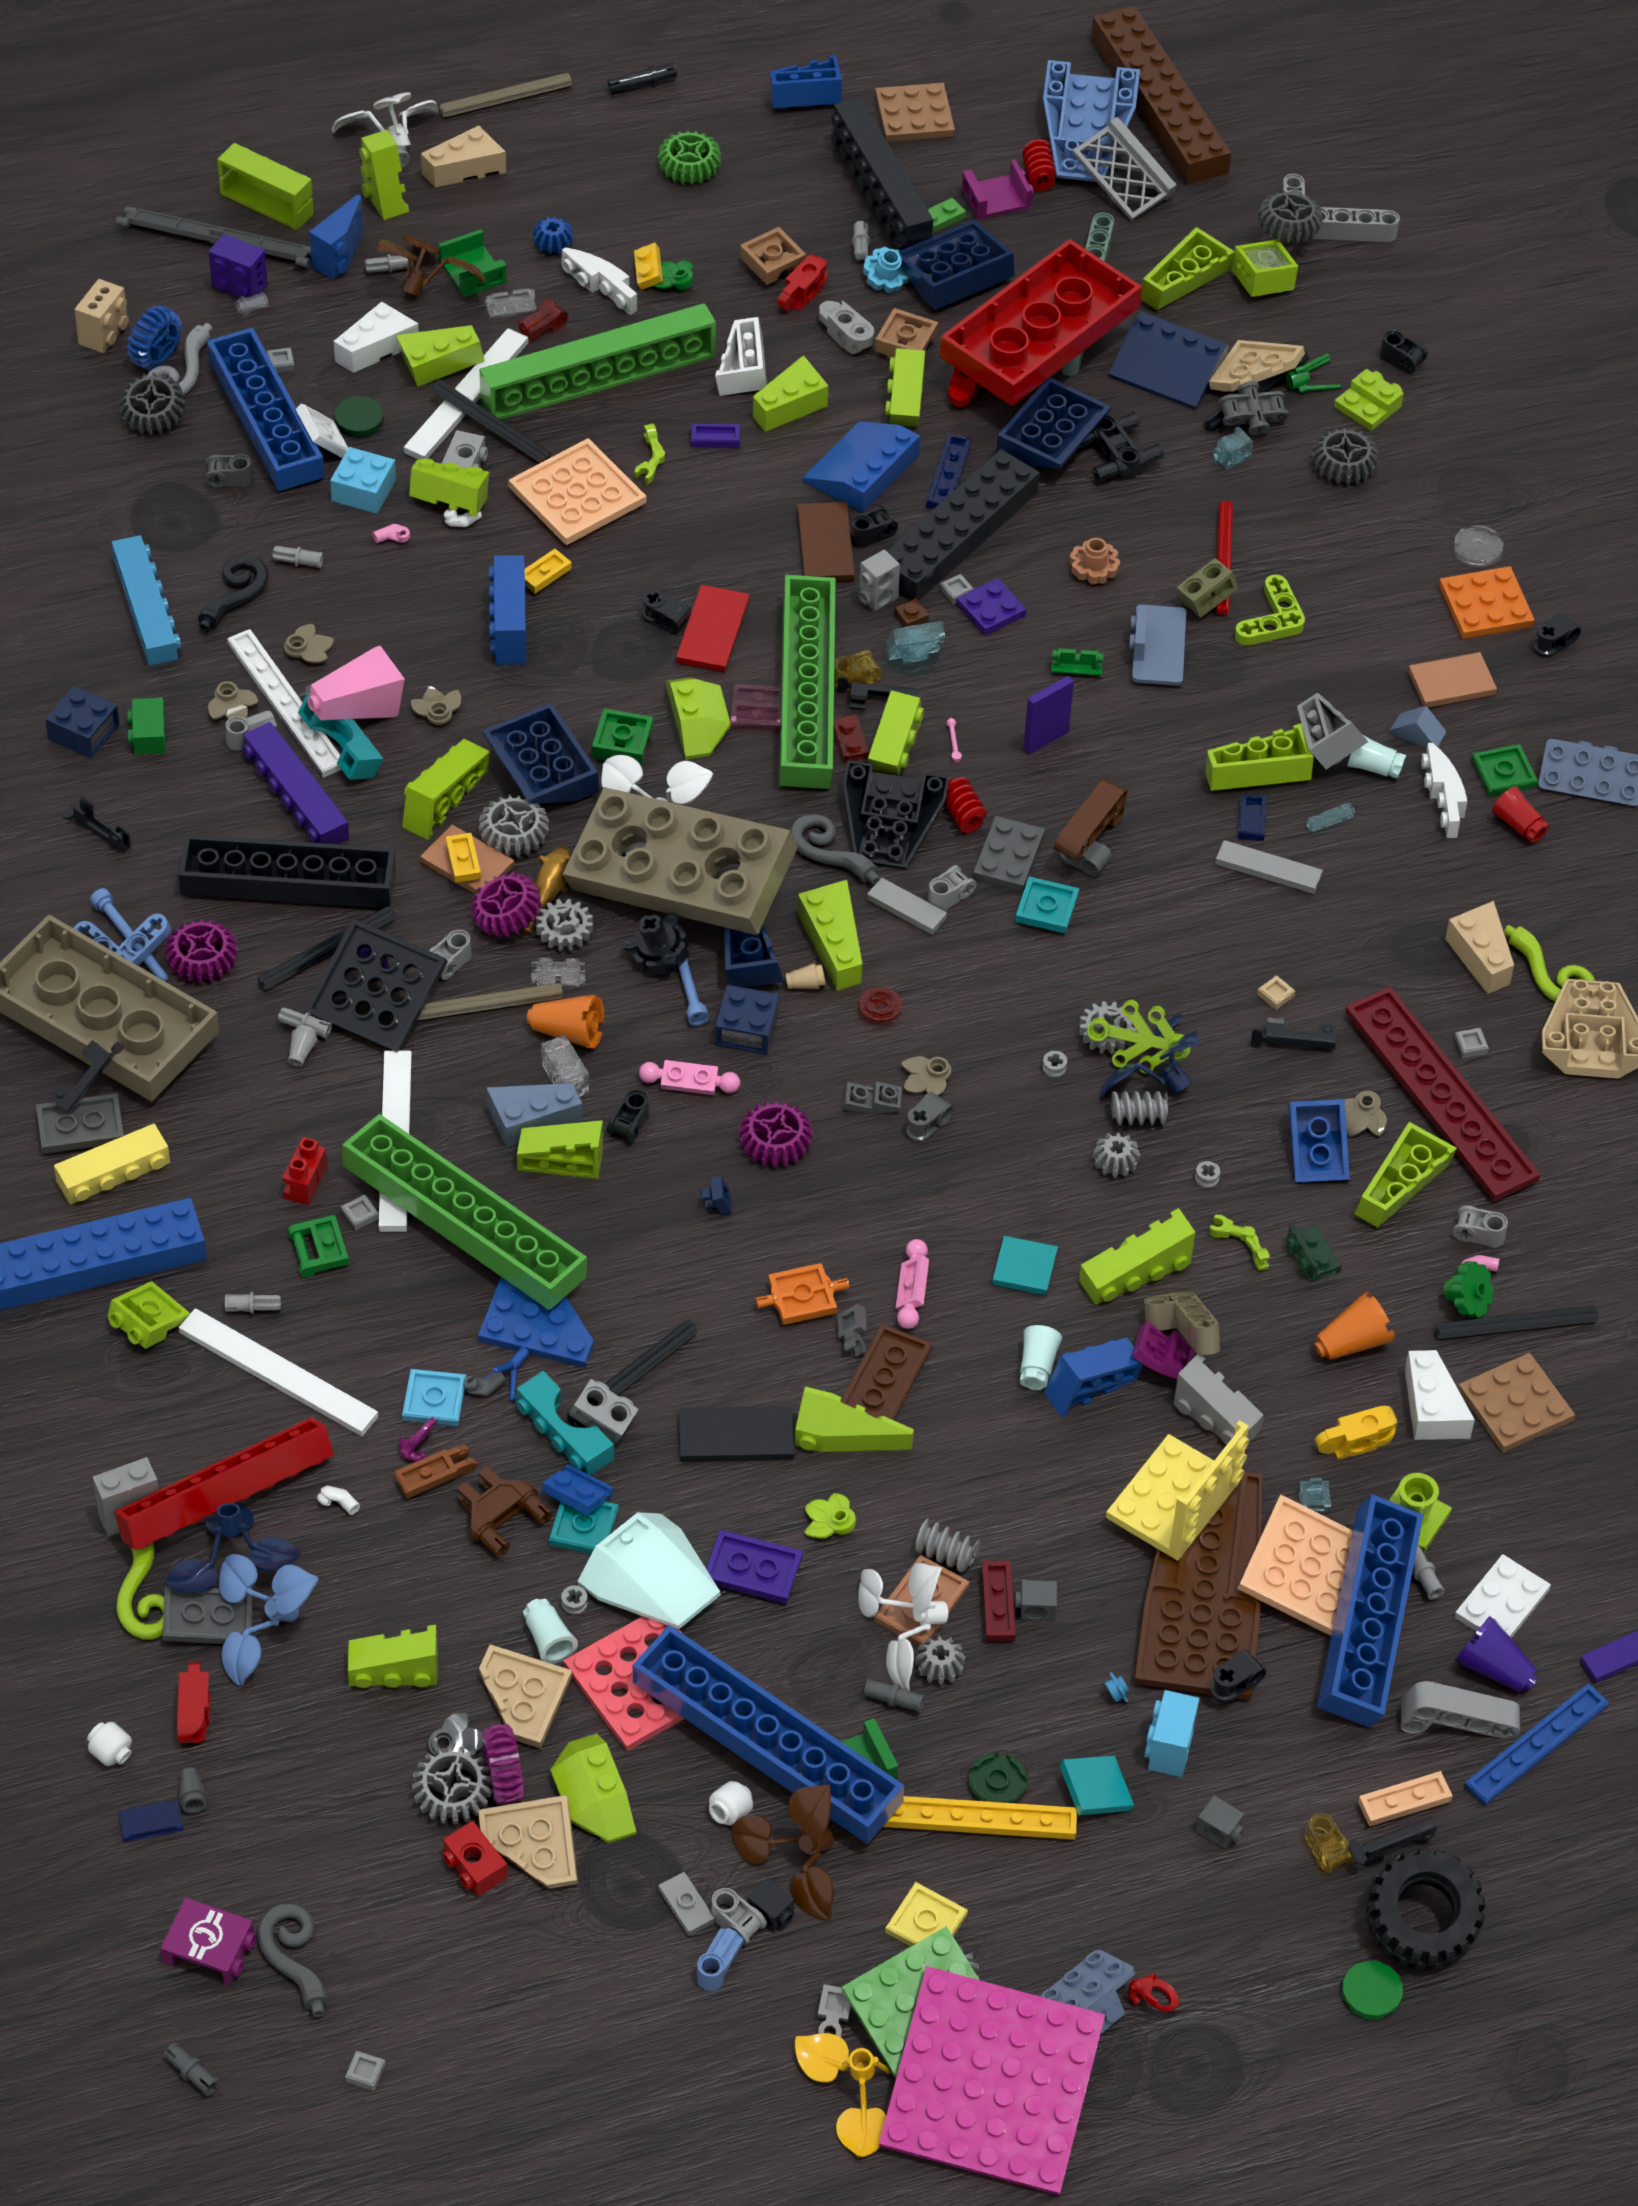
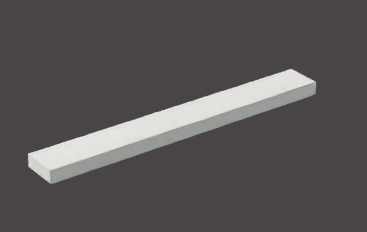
M508 328L484 355L485 361L476 364L455 389L477 403L480 399L479 369L516 358L528 344V337ZM444 400L404 446V453L418 460L428 459L465 417L466 413Z
M249 629L227 638L228 645L320 775L324 778L342 770L337 764L340 754L325 733L310 729L299 715L298 711L302 701L252 631Z
M384 1051L382 1116L409 1134L411 1051ZM380 1192L379 1232L407 1231V1211Z
M196 1308L179 1326L180 1334L361 1437L378 1418V1411Z

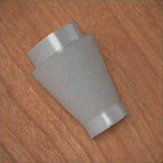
M298 1025L292 1031L288 1062L296 1067L303 1066L305 1059L317 1042V1032L313 1028L306 1025Z

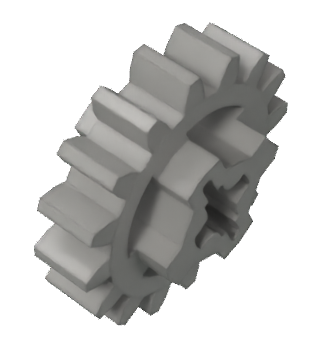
M557 899L556 905L547 903V910L540 909V916L536 917L537 935H541L542 943L548 941L549 948L558 945L559 951H562L563 947L567 946L571 951L573 950V945L576 944L582 947V940H590V934L593 933V916L589 915L587 907L581 909V902L579 901L572 905L571 899H567L566 903L563 904L560 899Z
M1102 1001L1101 1007L1094 1003L1092 1004V1010H1084V1016L1080 1017L1079 1035L1083 1036V1043L1090 1042L1091 1050L1099 1047L1101 1054H1103L1105 1049H1109V1052L1114 1054L1116 1048L1124 1050L1125 1045H1132L1130 1041L1108 1036L1102 1041H1094L1087 1034V1027L1095 1018H1103L1112 1026L1137 1031L1131 1020L1123 1015L1122 1007L1117 1008L1116 1002H1113L1111 1006H1107L1106 1001ZM1101 1024L1095 1025V1028L1098 1031L1104 1030V1027Z

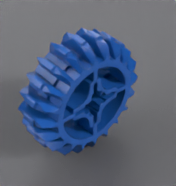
M154 305L151 309L148 308L145 314H141L138 321H135L136 325L131 329V336L128 337L130 342L126 347L129 349L127 355L130 356V360L147 370L158 367L159 364H163L164 361L169 359L171 354H174V349L178 346L177 343L181 339L180 333L183 329L181 327L182 321L176 312L165 306Z

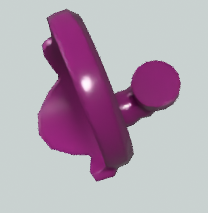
M432 1416L415 1435L411 1434L409 1440L403 1437L399 1438L400 1453L404 1460L417 1462L429 1457L423 1451L416 1454L414 1450L436 1425L437 1420L435 1417Z

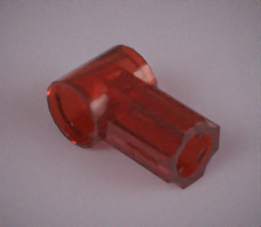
M546 299L541 302L536 312L518 322V328L522 335L528 337V340L533 339L551 327L554 330L562 328L568 320V313L552 299Z

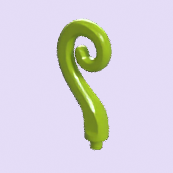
M1508 925L1504 930V934L1510 938L1509 944L1525 955L1536 984L1545 996L1556 1002L1561 989L1548 976L1539 942L1523 927L1519 926L1515 929ZM1579 965L1563 967L1556 977L1557 983L1561 988L1566 979L1570 977L1595 981L1590 971Z
M152 1542L150 1546L144 1549L134 1550L131 1548L133 1564L122 1583L116 1602L117 1615L122 1626L132 1636L142 1640H154L163 1636V1595L149 1594L143 1597L137 1605V1612L141 1618H147L152 1607L160 1608L162 1610V1618L156 1623L144 1624L139 1622L132 1610L133 1597L152 1567L155 1552L154 1542Z

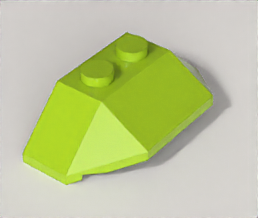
M691 677L665 681L685 760L711 756L714 748L720 743L731 727L721 686Z
M597 1733L569 1742L550 1769V1773L559 1795H567L571 1823L591 1834L599 1836L601 1840L607 1843L636 1835L627 1793L607 1743Z

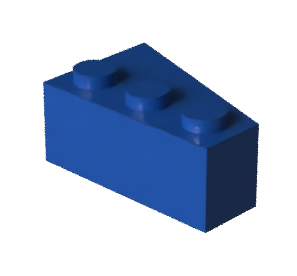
M836 54L829 56L827 61L817 63V60L809 61L808 66L798 68L797 65L770 71L772 107L785 109L795 106L809 107L811 105L842 103V78Z
M1127 1337L1116 1341L1110 1340L1105 1344L1094 1347L1089 1346L1077 1352H1067L1059 1358L1044 1394L1060 1416L1063 1417L1069 1414L1068 1409L1080 1402L1085 1406L1092 1402L1090 1397L1102 1391L1107 1395L1135 1381L1144 1364L1132 1357L1134 1346Z

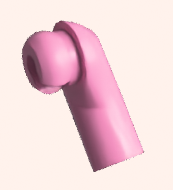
M392 524L372 532L376 543L388 539L402 543L410 538V530L407 527Z
M1476 1255L1463 1260L1461 1263L1476 1261L1478 1264H1484L1487 1270L1497 1272L1499 1258Z

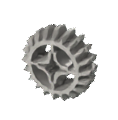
M509 794L507 799L499 796L497 803L490 801L489 807H484L479 818L481 840L488 847L494 848L496 852L505 853L508 857L516 855L519 858L522 853L529 856L530 850L537 852L539 846L544 845L545 838H547L549 833V819H547L544 808H540L539 803L528 804L526 799H522L521 795L517 798H512Z
M450 1744L445 1753L437 1747L435 1750L436 1757L427 1753L425 1756L426 1763L419 1762L417 1765L419 1772L413 1774V1780L416 1783L412 1784V1791L417 1793L414 1796L415 1802L417 1804L422 1803L420 1807L423 1813L430 1811V1819L434 1820L441 1816V1823L443 1825L447 1822V1818H452V1822L456 1826L459 1817H463V1820L468 1823L470 1820L469 1813L478 1817L479 1807L486 1808L488 1805L486 1798L492 1796V1789L489 1787L493 1783L491 1777H489V1767L483 1766L484 1759L482 1757L475 1759L474 1750L464 1754V1747L462 1745L458 1748V1752H453V1747ZM450 1767V1769L445 1772H438L444 1768ZM461 1769L471 1773L477 1783L470 1782L469 1778L464 1777L461 1774ZM456 1776V1783L451 1788V1792L449 1794V1786H451L452 1782H454ZM428 1787L435 1788V1791L442 1793L444 1801L434 1797ZM459 1798H467L463 1801L455 1803V1801Z

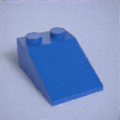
M359 194L309 232L312 267L332 280L349 268L363 233L362 200Z
M1345 1100L1290 1102L1287 1108L1295 1183L1350 1180Z

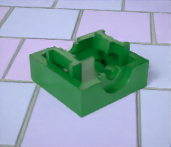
M603 708L592 744V758L606 761L615 755H625L635 759L642 767L648 739H651L654 729V717Z

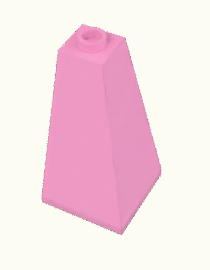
M377 646L311 684L310 694L307 698L308 706L320 720L396 717L399 714L405 679L382 647Z

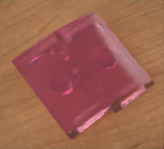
M734 684L731 726L780 728V686Z

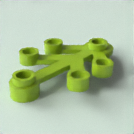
M1127 1000L1124 1003L1122 1013L1131 1020L1137 1031L1109 1025L1103 1018H1095L1090 1022L1087 1027V1034L1094 1041H1102L1108 1036L1136 1043L1126 1050L1119 1049L1114 1053L1112 1062L1116 1067L1120 1068L1126 1066L1132 1058L1151 1047L1162 1050L1152 1057L1149 1055L1143 1056L1139 1061L1141 1064L1143 1061L1150 1062L1151 1067L1149 1069L1153 1071L1155 1066L1169 1059V1056L1163 1060H1160L1159 1057L1173 1043L1185 1036L1183 1034H1176L1164 1018L1165 1010L1162 1007L1154 1006L1148 1013V1019L1151 1023L1157 1025L1164 1038L1155 1036L1138 1012L1139 1005L1134 1000ZM1126 1006H1133L1135 1012H1128ZM1152 1012H1159L1161 1018H1154ZM1101 1024L1104 1027V1030L1098 1031L1095 1028V1025ZM1191 1047L1174 1053L1175 1059L1182 1060L1186 1058L1190 1053ZM1117 1055H1122V1056H1124L1125 1061H1124V1062L1118 1061L1117 1058H1116V1056H1117Z

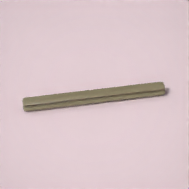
M563 73L442 103L439 105L442 117L445 118L569 87L572 85V80L569 73Z
M560 983L429 1002L426 1003L418 1020L561 999L563 996L562 986Z

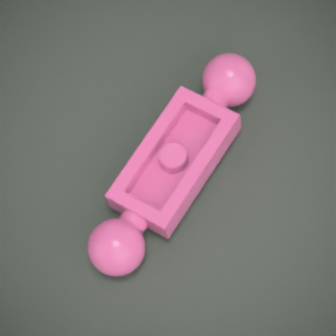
M665 1060L663 1069H660L653 1062H646L639 1069V1076L645 1083H654L661 1079V1089L715 1095L716 1086L720 1087L725 1093H734L740 1087V1078L737 1074L726 1072L722 1076H718L717 1066Z
M920 1239L911 1240L907 1244L906 1254L910 1260L901 1263L896 1309L899 1310L897 1314L898 1324L905 1329L914 1328L918 1324L919 1314L915 1308L924 1305L929 1259L926 1258L928 1247Z

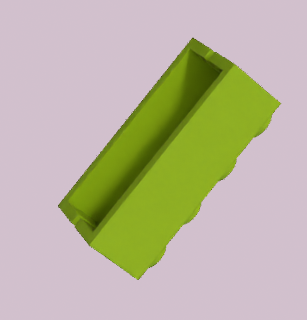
M233 143L217 159L218 172L221 176L219 178L221 195L295 230H298L314 214L313 198H311L313 195L312 179L236 143Z

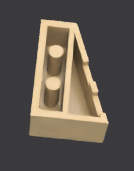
M477 126L421 153L422 175L434 187L464 182L463 178L477 175L478 179L483 178L486 173L495 171L503 174L506 173V152L480 126Z
M1494 901L1449 919L1445 939L1486 993L1489 994L1510 985L1514 963Z

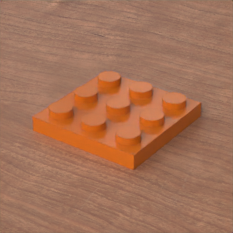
M1511 566L1440 578L1439 587L1462 639L1534 627L1535 619Z

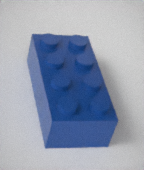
M524 555L494 556V566H489V581H494V583L489 585V598L494 600V602L489 603L490 619H495L490 621V638L495 637V639H490L491 655H496V665L526 664Z

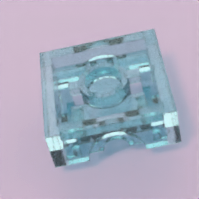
M942 621L893 629L885 643L889 660L902 658L903 664L928 660V653L938 652L940 649L939 643L944 642L946 638Z

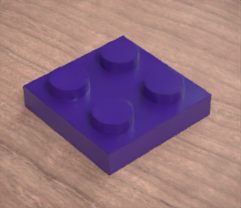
M998 578L957 597L956 605L985 636L1026 616V608Z

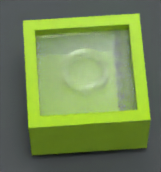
M1277 239L1235 246L1231 270L1250 296L1253 297L1294 290L1298 265Z

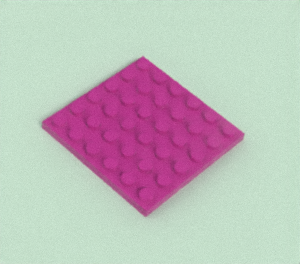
M926 1966L879 2146L1060 2196L1105 2014Z

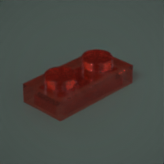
M857 714L834 718L833 732L843 762L868 759L869 751Z

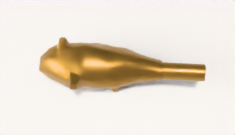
M559 845L547 856L539 855L538 857L541 867L535 880V886L540 892L542 904L539 907L540 909H545L547 903L553 902L559 892L567 893L565 886L567 881L563 876V872L571 858L568 847ZM540 914L535 915V922L527 924L528 929L522 928L521 931L524 934L531 935L536 924V917Z

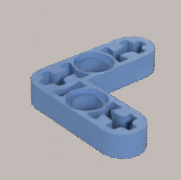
M153 914L120 946L116 945L89 921L79 922L74 929L80 933H90L94 941L101 945L108 944L110 950L139 966L169 936L171 925L165 916ZM156 924L162 926L160 930L154 929L153 927ZM146 933H148V935L152 937L151 940L147 938V936L145 935ZM137 941H145V946L142 950L133 951V945Z

